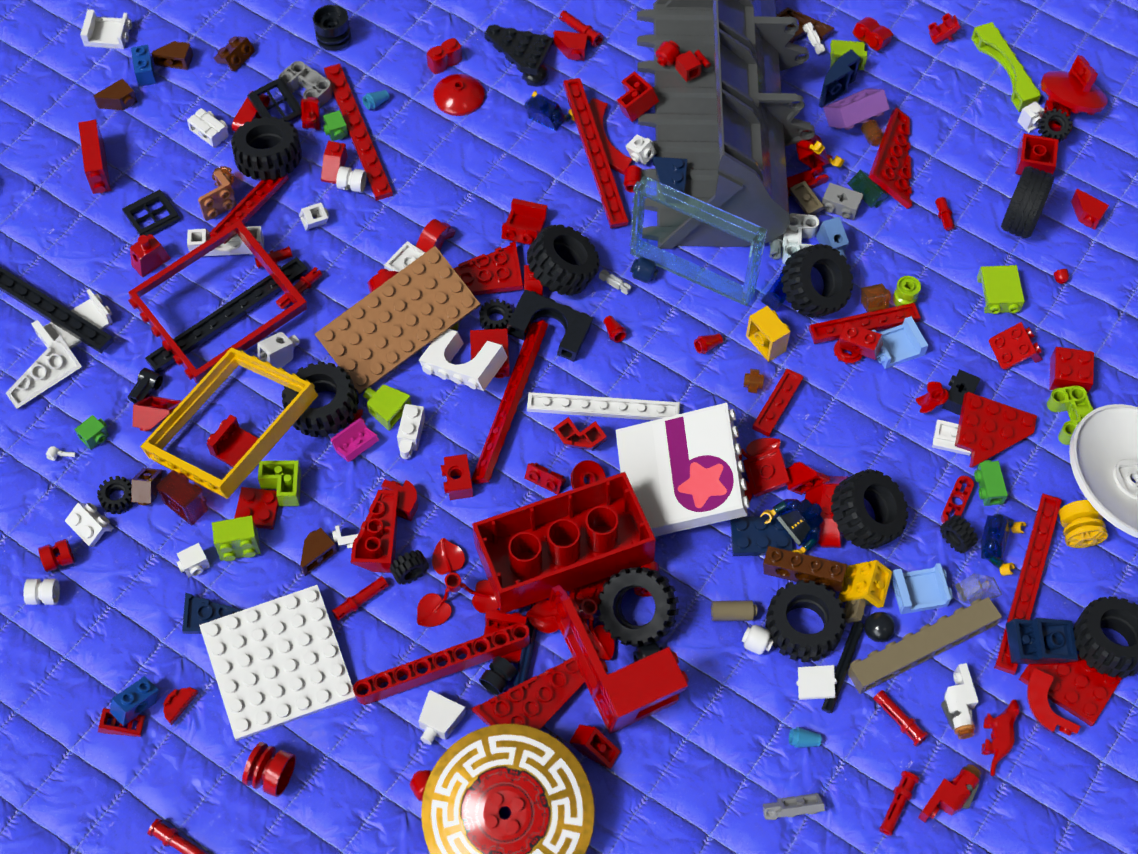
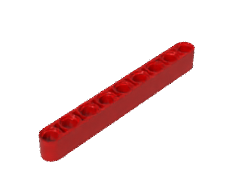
M517 623L357 681L353 686V692L358 702L366 705L492 660L496 656H503L528 646L531 641L529 628L524 623ZM519 633H524V634H526V635H525L524 637H522V638H517V637H516ZM500 640L506 641V643L503 645L497 644V642ZM481 647L487 648L484 652L477 651ZM461 654L467 655L464 659H458ZM447 661L445 666H438L440 662ZM422 668L428 669L425 673H419ZM403 675L408 676L406 680H399V678ZM384 682L388 683L384 688L379 687ZM362 690H368L365 695H359Z

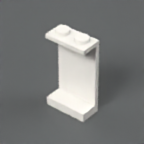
M90 289L87 290L90 299L70 310L101 330L113 324L110 317L112 312L108 306L104 307L102 305L103 301L97 293L94 295ZM38 320L31 323L35 333L47 348L59 335L70 349L82 342L52 322L44 327Z

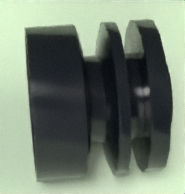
M326 5L314 12L312 18L316 40L321 48L335 51L346 47L350 43L349 19L347 11L343 7Z

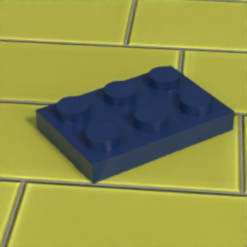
M769 516L740 517L730 520L733 556H765L768 546L793 551L792 537L777 519L779 516H773L771 522L767 524L764 522L770 519Z

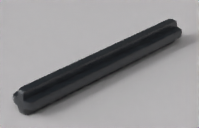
M859 621L854 622L835 671V679L837 680V684H835L836 698H825L822 706L824 712L832 713L864 628V624Z

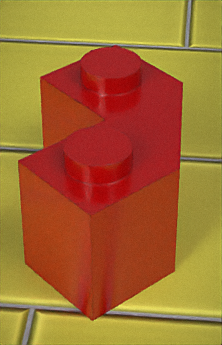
M569 417L553 428L566 447L592 451L608 440L596 421L581 432L578 431Z

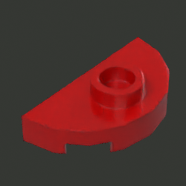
M191 687L175 689L166 697L163 704L165 719L171 726L198 694L196 689Z

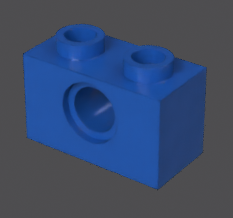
M148 45L131 47L134 72L139 87L156 84L152 57Z
M144 676L111 699L110 713L124 726L156 703L159 689Z

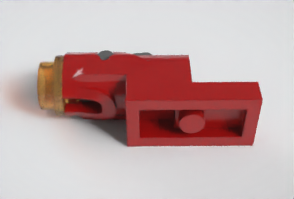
M967 764L966 767H962L960 773L950 782L944 778L918 818L926 822L929 817L933 819L939 809L951 816L961 809H969L981 781V771L977 767Z

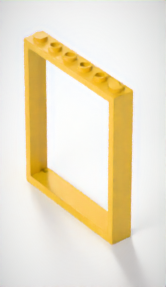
M231 347L140 447L149 459L228 499L318 397V394L314 389L315 385L308 380L300 379L294 373L289 374L280 367L276 368L267 361H260L256 356H249L244 351H238ZM239 365L299 392L222 480L162 450Z

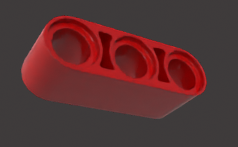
M265 94L260 95L259 98L264 106H269L270 97ZM248 97L232 122V130L235 132L245 122H251L255 118L261 119Z

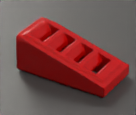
M103 708L98 732L140 737L145 716L138 715L128 723L127 728H123L121 723L119 727H116V718L110 713V709ZM108 718H112L111 725H106ZM133 721H138L136 730H132Z

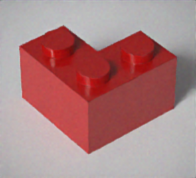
M635 71L621 81L626 93L617 99V102L623 114L631 122L659 102L653 87Z

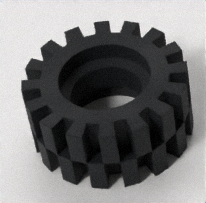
M1056 109L1048 110L1038 122L1037 128H1040L1038 133H1042L1041 137L1059 139L1058 143L1061 140L1063 141L1072 130L1071 125L1073 123L1069 121L1071 119L1070 115L1066 117L1067 112L1061 113V109L1058 111ZM1053 120L1059 122L1061 130L1058 132L1051 130L1049 122Z
M493 299L490 300V304L485 302L479 311L482 329H507V324L513 314L508 303L505 304L504 300L500 303L499 299H496V302H493ZM494 313H499L503 315V318L501 320L494 321L491 320L489 316Z
M116 476L115 480L113 477H109V482L105 479L103 481L104 486L100 484V490L97 491V497L103 509L107 512L110 511L111 514H115V511L121 514V510L127 512V507L131 509L133 507L131 503V482L126 480L125 477L120 479L119 476ZM116 490L124 491L122 498L118 500L110 499L112 492Z
M954 515L940 526V532L943 533L942 537L946 538L945 542L949 543L951 548H955L957 552L965 553L977 543V533L973 532L974 528L969 526L971 525L969 522H965L966 519H961L959 515Z
M412 550L410 553L406 552L404 556H399V559H395L394 563L390 565V571L398 584H409L412 580H417L418 577H422L423 573L427 572L429 564L421 551L416 550L414 552Z

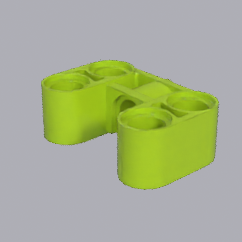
M1081 386L1057 388L1052 391L1047 401V407L1050 411L1068 412L1070 421L1064 423L1058 434V439L1062 444L1070 445L1071 436L1077 424L1088 413L1093 411L1086 390Z

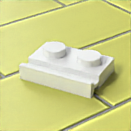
M942 420L936 421L932 448L968 456L971 454L970 451L955 446L959 424Z

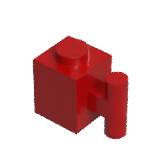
M696 50L694 54L688 51L676 57L675 69L688 82L701 75L702 64L707 69L711 66V63L700 50Z

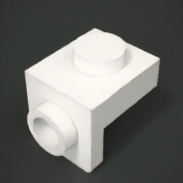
M335 526L336 530L332 531L334 543L338 542L339 547L347 545V549L352 548L358 534L342 537L340 526Z

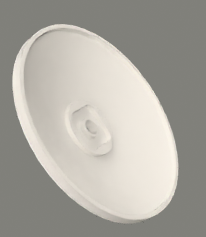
M1124 404L1102 406L1088 413L1073 431L1069 447L1072 471L1084 496L1098 513L1118 529L1138 538V407Z

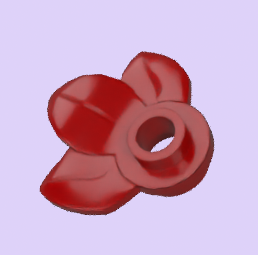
M928 382V393L916 398V402L921 406L920 413H928L936 406L942 405L947 401L949 392L943 388L940 382Z

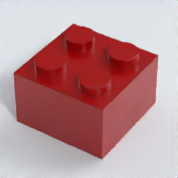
M1023 133L1018 146L1016 174L1021 175L1025 167L1031 166L1034 169L1037 168L1040 171L1043 170L1053 175L1056 168L1059 139Z
M1055 347L1050 358L1049 390L1081 386L1088 394L1093 385L1094 352Z

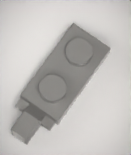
M818 793L779 798L775 803L763 804L765 820H776L778 817H795L796 815L816 814L817 812L825 811L824 803Z

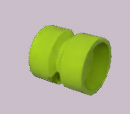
M903 276L898 280L893 295V303L896 306L910 303L916 304L921 289L918 279L913 276Z

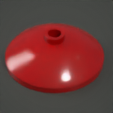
M453 74L437 83L434 88L433 97L436 106L442 112L453 116H464L475 112L481 107L484 102L485 92L482 84L476 78L466 74Z

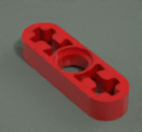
M960 476L957 479L941 515L942 523L948 520L951 510L955 511L954 515L961 517L974 487V482L970 477ZM965 483L967 485L964 492L962 493L960 492V489L962 487V484ZM958 497L962 500L963 504L956 505L952 499Z

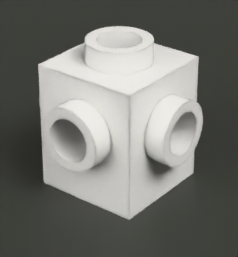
M636 135L625 146L630 157L635 162L639 161L643 164H646L657 153L653 147L654 143L649 138L645 139L639 135Z

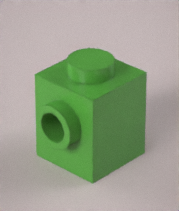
M340 110L323 115L325 123L323 129L326 136H330L331 141L348 137L347 125Z
M93 415L74 429L78 438L90 450L103 443L109 436L106 430L107 424L101 418L98 420Z

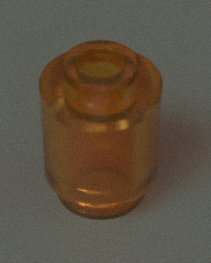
M869 120L863 123L861 131L869 144L877 146L881 143L884 134L876 120Z

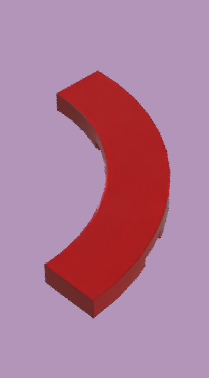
M592 98L589 106L610 168L624 175L625 169L632 164V158L618 151L605 134L603 117L608 108V103Z

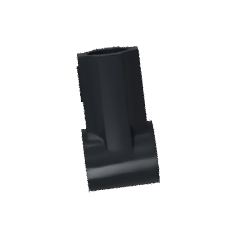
M143 368L138 375V382L127 396L128 399L135 404L149 397L153 390H157L161 386L163 375L148 368Z

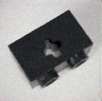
M959 369L957 376L952 375L948 384L951 388L950 391L947 390L949 397L942 408L960 415L964 394L967 392L974 394L981 378Z

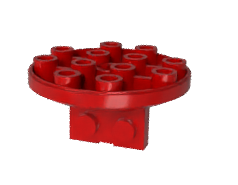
M1077 55L1069 72L1049 71L1041 79V90L1048 95V99L1070 108L1074 113L1085 112L1089 115H1094L1097 112L1103 111L1108 103L1106 94L1094 83L1098 75L1097 72L1089 65L1084 56Z

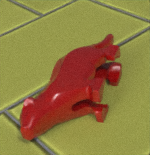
M1015 699L1011 700L1006 710L997 717L993 718L990 713H987L984 718L983 728L992 729V741L990 743L989 739H985V744H982L981 754H994L990 766L991 776L995 775L996 766L999 761L1007 756L1014 747L1013 725L1020 713V707Z

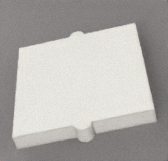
M834 665L798 667V681L796 684L798 686L799 700L836 698L835 684H837V680L835 679Z

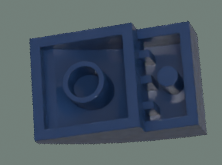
M852 49L842 55L828 71L823 83L819 102L820 108L847 93L848 85L855 81L860 57Z
M1035 618L1034 620L1013 619L1006 623L1011 663L1052 664L1078 661L1072 621Z

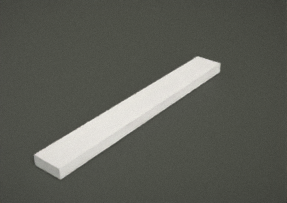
M534 392L528 393L527 412L657 420L678 415L680 409V402Z

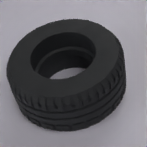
M1031 166L1024 168L1002 221L1001 228L1003 231H1009L1011 234L1023 238L1031 237L1054 181V176L1051 173H1046L1043 170L1040 171L1037 168L1034 169Z

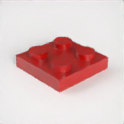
M779 447L743 460L755 497L792 484L782 451Z
M241 487L234 518L252 515L256 528L274 530L279 507L276 496L277 491Z

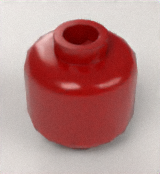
M671 40L662 42L655 52L657 62L661 66L674 65L676 57L680 55L678 44Z
M431 770L417 771L410 781V789L421 802Z

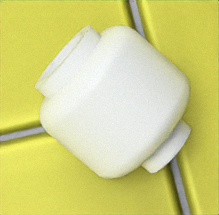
M753 625L751 628L747 627L741 641L744 642L745 649L758 655L763 654L765 650L769 652L773 644V640L770 639V631L758 625Z

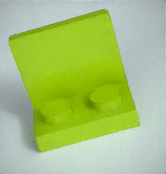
M831 40L830 68L842 55L852 49L860 57L858 70H864L867 59L865 43Z

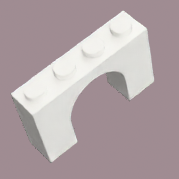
M448 329L433 340L420 357L419 362L426 374H433L441 379H448L456 384H464L472 389L482 391L486 389L508 358L502 345L487 341L471 361L459 365L451 364L452 359L464 344L459 333Z

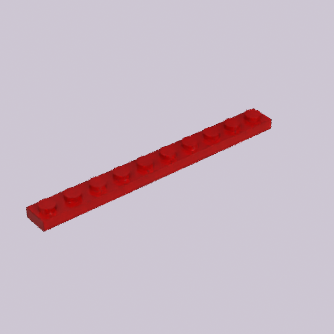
M340 63L325 67L324 73L331 83L332 93L347 125V130L363 170H366L367 180L375 200L378 201L393 196Z
M581 79L564 80L563 87L610 228L627 226L628 219Z
M544 320L531 323L473 473L471 481L475 484L489 482L492 478V472L499 459L498 456L505 443L507 432L511 427V422L517 411L518 403L522 398L524 387L528 382L530 371L534 366L536 355L546 334L548 324Z
M1044 493L1041 495L1006 623L1013 619L1030 620L1062 499ZM1005 626L994 668L1014 675L1018 664L1011 663Z

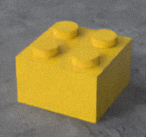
M765 306L749 316L746 337L764 358L770 362L786 352L791 331L787 324L778 318L774 310Z

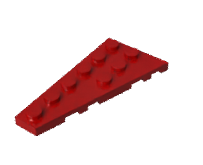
M895 108L891 113L868 177L908 209L912 206V200L909 199V194L912 193V187L909 186V179H911V156L908 155V150L910 149V143L908 142L910 118L899 108Z
M515 241L511 242L507 247H499L495 249V252L487 255L482 254L453 268L473 295L523 290Z

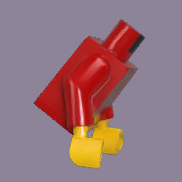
M816 134L811 139L795 143L799 160L812 169L830 163L840 168L845 161L837 155L833 159L831 155L826 154L821 138Z

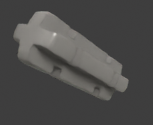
M603 269L599 273V279L604 282L607 281L609 285L617 290L621 289L622 293L629 294L632 286L629 283H623L624 280L614 274H609V271Z

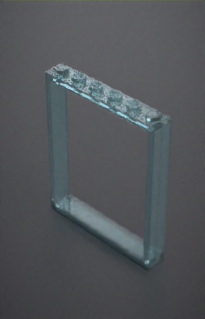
M643 176L640 182L637 181L633 188L635 195L632 200L634 207L632 209V230L630 232L632 239L629 243V246H631L630 254L638 258L645 257L656 263V266L748 306L756 291L767 229L649 177ZM647 197L751 243L744 286L642 241L645 198Z

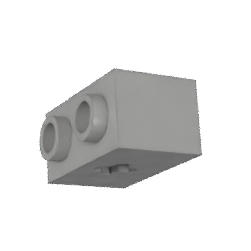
M829 183L822 199L823 210L846 219L854 220L861 205L863 194Z

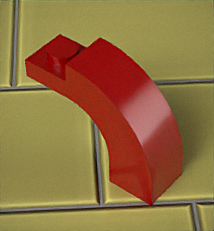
M1034 668L1029 678L1026 692L1027 703L1033 717L1043 728L1051 733L1058 726L1060 727V732L1071 736L1072 733L1076 735L1081 726L1058 716L1049 706L1048 690L1054 676Z

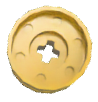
M1088 500L1071 502L1059 510L1058 513L1061 525L1064 527L1063 534L1067 546L1086 548L1100 544L1107 539L1108 532L1106 524L1102 520L1103 516L1098 513Z

